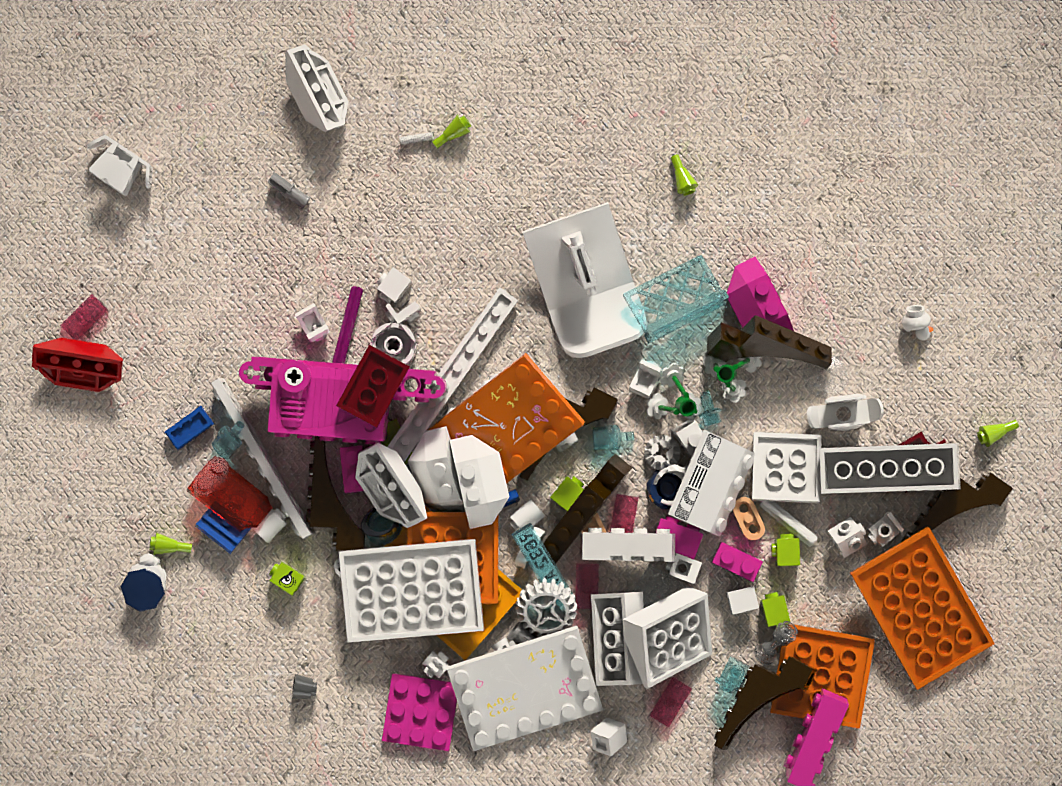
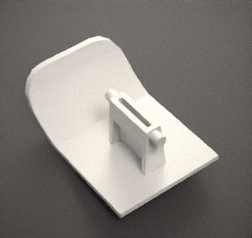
M608 202L522 232L556 334L566 354L576 358L592 356L632 342L644 334L647 328L646 315L634 285Z

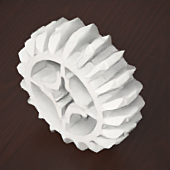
M544 577L542 583L535 579L534 586L527 584L526 590H521L520 597L516 601V613L518 614L519 622H523V628L529 627L530 634L537 631V635L540 637L542 633L549 635L559 630H565L567 626H572L573 619L576 618L575 610L577 609V603L574 602L575 595L571 594L569 587L564 588L563 582L556 585V580L553 578L551 583H547ZM557 599L563 603L564 611L560 610V607L556 605ZM529 605L533 606V609L537 611L536 617L529 611Z

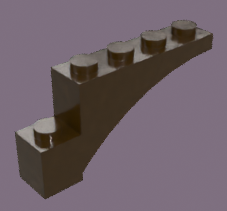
M756 315L741 330L721 322L707 337V355L724 362L730 359L746 357H777L799 360L825 369L832 364V347Z
M595 387L592 392L587 390L582 400L585 403L584 407L566 399L585 421L583 426L601 419L608 421L618 401L617 398ZM545 455L522 471L519 477L528 481L536 466Z
M315 436V441L310 442V455H314L313 464H309V477L313 478L312 486H308L307 499L311 500V509H307L306 522H310V527L337 528V533H333L332 546H336V551L365 549V533L347 514L332 485L327 467L325 441L320 440V436Z
M614 454L606 462L542 544L543 549L554 566L633 468L618 455Z
M991 472L980 476L975 484L978 486L977 489L960 478L961 489L942 490L938 496L933 495L927 504L930 508L925 515L921 513L914 522L916 525L912 533L908 531L901 542L926 527H929L932 531L946 520L973 508L986 505L1000 507L1013 488Z
M790 656L781 663L779 671H781L780 675L758 664H755L754 667L751 666L745 675L747 681L744 687H740L735 695L736 702L733 708L730 707L726 712L724 718L726 722L723 728L720 727L715 734L714 739L716 742L714 746L721 750H727L743 725L768 703L798 689L808 690L817 669Z

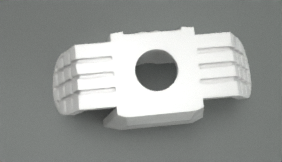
M103 135L87 144L88 149H94L107 142L112 144L89 168V171L95 177L122 195L127 196L141 165L146 167V188H151L153 167L107 135Z
M862 394L837 396L824 400L827 405L810 406L807 410V419L812 429L828 427L834 431H850L867 423L879 421L883 417L884 408L878 398L862 400L866 398V395ZM840 407H846L850 410L851 415L847 421H841L837 418L836 412Z

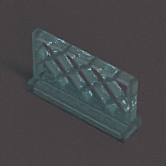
M702 255L623 294L625 301L645 333L644 337L648 344L726 305L729 298L725 289H721ZM699 263L703 269L702 277L689 273L690 267ZM675 274L685 276L683 286L669 283L671 276ZM687 277L700 281L698 291L685 287ZM702 283L712 284L715 292L711 294L700 292ZM655 284L666 286L663 296L650 293L651 287ZM668 287L681 291L678 301L665 297ZM683 292L696 295L695 301L691 304L681 302ZM635 294L646 296L644 305L634 304L631 296ZM648 297L661 300L659 311L646 307ZM668 302L677 305L675 312L671 314L661 312L663 303ZM644 311L657 315L656 321L647 326L643 319Z

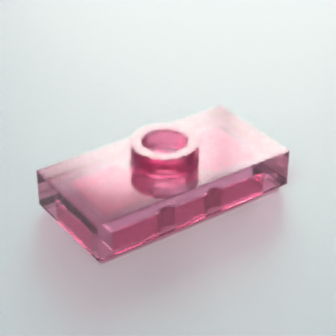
M91 294L60 326L74 340H79L109 310Z
M616 494L609 533H611V528H625V533L633 532L639 497Z
M576 563L577 609H592L591 595L598 594L599 564Z

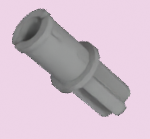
M274 173L268 180L269 185L284 195L283 198H289L300 206L301 209L306 206L311 198L297 189L294 183L290 184L277 173Z

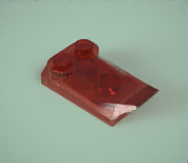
M216 455L208 461L187 488L189 494L239 532L247 528H257L273 508L264 493L232 469L224 458L217 457Z

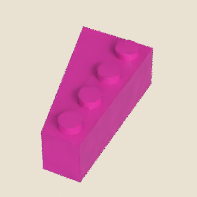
M823 688L820 694H815L811 704L813 710L811 714H806L802 723L804 729L801 735L797 734L793 742L795 749L792 755H787L783 767H786L787 782L796 786H816L813 784L815 774H821L824 763L823 754L830 752L834 737L831 735L838 732L849 706L848 699Z

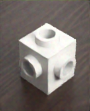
M851 517L828 530L834 545L844 558L867 545L864 535L867 534L860 522L856 524Z

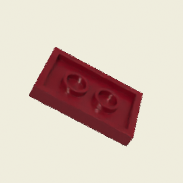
M368 345L336 406L378 428L410 366Z

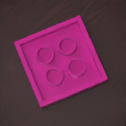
M392 673L382 741L449 751L457 704L451 682Z

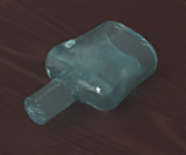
M237 421L232 428L228 425L223 426L212 442L214 450L224 459L230 458L233 452L242 445V441L238 436L244 428V424L241 421Z
M618 425L592 427L594 451L619 450L621 441H634V431L621 432Z

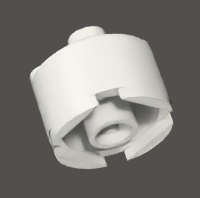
M386 323L380 326L373 334L371 346L407 365L413 361L417 352V343L408 327L399 323ZM391 341L393 343L399 342V349L397 351L393 349L391 351L388 350Z

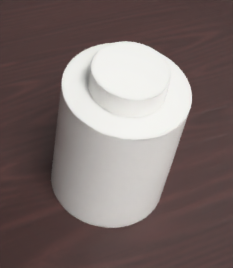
M530 499L510 516L513 520L510 522V525L519 533L529 526L532 528L545 515Z
M270 508L252 529L269 543L287 524L284 521L287 517L278 508L275 511Z

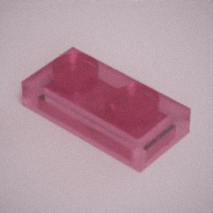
M672 677L649 716L669 727L692 688Z

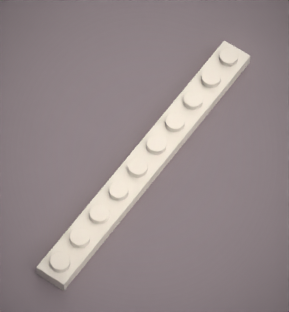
M499 288L438 374L447 384L444 395L439 398H430L428 403L419 402L387 446L396 451L403 462L409 457L424 432L433 423L518 302L516 298L503 289ZM434 380V383L429 388L433 389V393H435L436 390L440 389V385H437Z

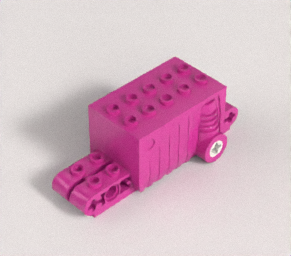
M251 357V361L245 362L239 369V376L243 382L254 384L255 389L271 390L268 432H273L274 437H290V434H297L299 439H313V436H320V440L333 441L336 437L343 438V442L356 443L358 439L366 440L365 444L373 445L376 443L381 444V441L387 439L389 407L378 428L336 406L358 366L356 364ZM252 369L264 371V375H254L252 377L248 371ZM409 369L393 400L407 401V397H415V402L428 403L430 398L434 399L443 396L446 392L447 384L442 377L437 376V371ZM296 373L301 375L300 379L296 378ZM409 379H414L417 382L418 386L414 392L409 391L406 387ZM434 380L437 385H440V389L436 390L435 393H433V389L426 388V384H433Z

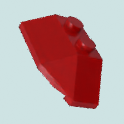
M57 338L33 345L32 367L54 385L100 392L121 381L123 358L105 344Z

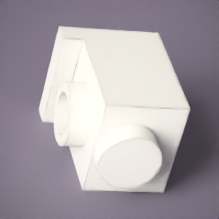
M888 512L867 528L869 532L867 537L875 546L879 544L880 547H883L901 533L904 528L892 513ZM883 526L888 528L887 535H883L880 532Z
M676 553L675 561L667 562L665 569L669 570V576L694 584L702 563ZM680 564H684L686 566V571L684 573H681L678 570V566Z

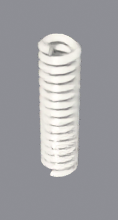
M434 132L399 137L400 144L405 145L407 143L434 140Z

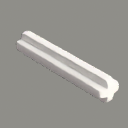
M762 501L760 503V507L808 547H811L817 541L818 537L775 501Z

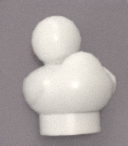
M912 305L907 307V314L902 319L905 331L916 330L915 334L919 340L925 341L929 339L933 328L929 327L931 318L925 312L924 306Z

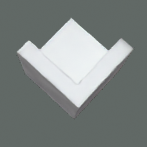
M754 586L726 592L731 615L759 608Z
M605 718L591 731L593 750L608 756L616 753L627 743L625 724L611 718Z

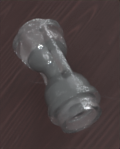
M789 621L779 623L773 632V640L765 641L754 649L757 661L761 664L771 665L777 657L778 647L787 646L796 639L798 630L795 625Z

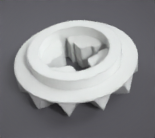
M664 434L654 436L647 442L644 450L647 463L656 470H662L670 465L677 464L681 454L679 444L674 438ZM658 445L662 446L663 449H669L666 452L667 460L662 455H656L659 452Z

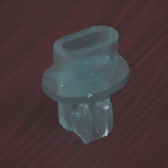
M709 391L703 392L700 400L704 412L698 415V417H702L704 427L720 423L719 412L722 410L714 408Z

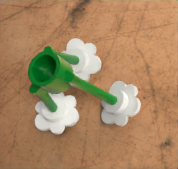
M706 356L703 359V365L705 366L706 374H711L714 378H718L723 382V397L730 399L733 403H737L741 397L746 395L744 390L746 382L742 379H736V370L741 367L743 369L746 368L750 373L755 372L757 367L761 366L762 361L760 360L761 357L738 358L740 360L739 363L730 365L712 356Z
M672 363L668 368H664L662 370L663 375L660 377L662 384H668L669 387L676 385L681 392V396L675 402V407H668L666 405L668 403L667 398H662L661 394L656 393L652 399L647 401L649 407L646 413L648 416L660 419L661 415L671 412L690 419L693 415L701 413L702 410L699 406L701 403L700 398H695L693 393H687L681 385L684 380L682 375L684 369L679 367L678 364Z

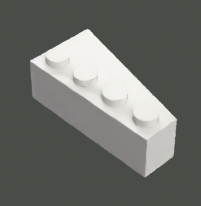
M588 528V532H583L582 560L675 561V534H671L670 529H656V533H647V529L634 528V533H625V528H611V533L602 532V528Z

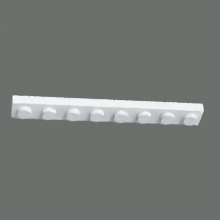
M224 378L215 380L211 383L214 387L212 389L214 396L217 400L223 402L225 406L223 410L229 420L233 419L236 424L235 431L240 439L246 441L248 445L246 449L251 458H256L260 465L258 466L260 474L263 478L267 477L271 484L269 486L271 493L275 498L278 497L282 503L280 506L286 517L290 516L293 521L292 528L298 537L301 536L302 539L313 535L315 532L310 527L309 522H306L305 515Z

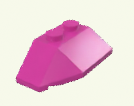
M753 257L735 266L726 297L741 327L743 328L756 315L794 331L787 311L768 274L757 258Z

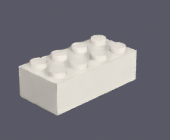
M643 592L591 595L596 686L643 684L626 644L623 619L644 609Z

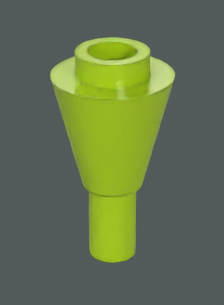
M457 114L443 134L432 142L438 149L447 141L470 133L469 128L472 125L464 115L460 117Z
M679 155L672 156L670 159L675 168L677 193L683 194V196L694 193L698 183L688 170L683 167Z
M1013 420L1005 424L980 426L979 432H977L978 440L982 445L990 447L1006 435L1007 432L1019 428L1017 420Z
M156 533L155 537L151 536L149 550H153V555L176 551L191 553L192 544L181 543Z

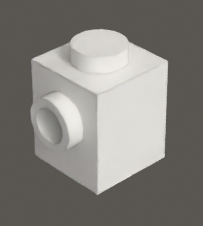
M393 267L388 274L383 273L377 281L379 285L377 290L380 292L379 297L389 304L391 301L397 304L412 284V281Z

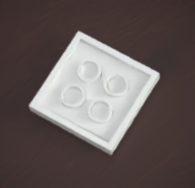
M754 432L753 453L755 455L752 465V500L820 503V448L822 435Z

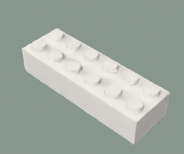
M959 444L820 448L821 494L961 489Z

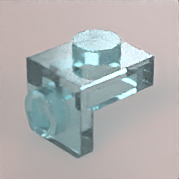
M730 657L721 676L716 677L714 681L719 683V688L725 692L738 691L740 687H743L746 681L745 675L751 666L735 657Z

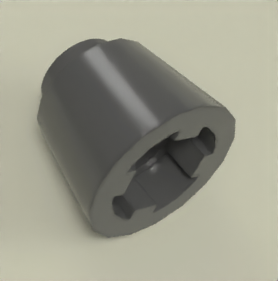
M295 674L292 699H311V696H316L317 682H313L312 678Z

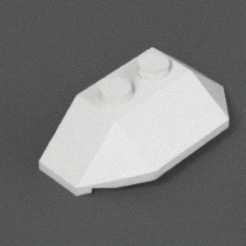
M306 45L287 50L285 52L286 83L305 121L324 132L343 126L345 124L348 100L329 62L319 54L311 51Z
M447 426L427 430L408 460L412 476L422 490L424 504L443 512H466Z
M473 435L452 439L450 444L469 527L472 529L490 525L509 499L500 453Z
M376 443L359 452L355 478L378 513L394 522L402 524L406 528L425 520L427 514L422 490L399 454L380 443Z

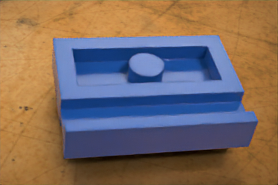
M217 500L214 501L195 525L197 529L230 554L252 528Z

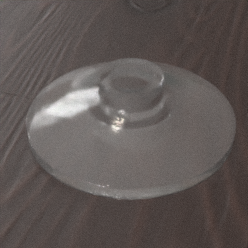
M832 355V364L827 369L807 363L803 371V382L806 389L818 398L828 399L837 396L844 390L848 381V372L845 364L834 355ZM825 371L830 373L828 380L822 377V373Z

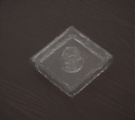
M650 563L632 592H643L644 608L686 586Z

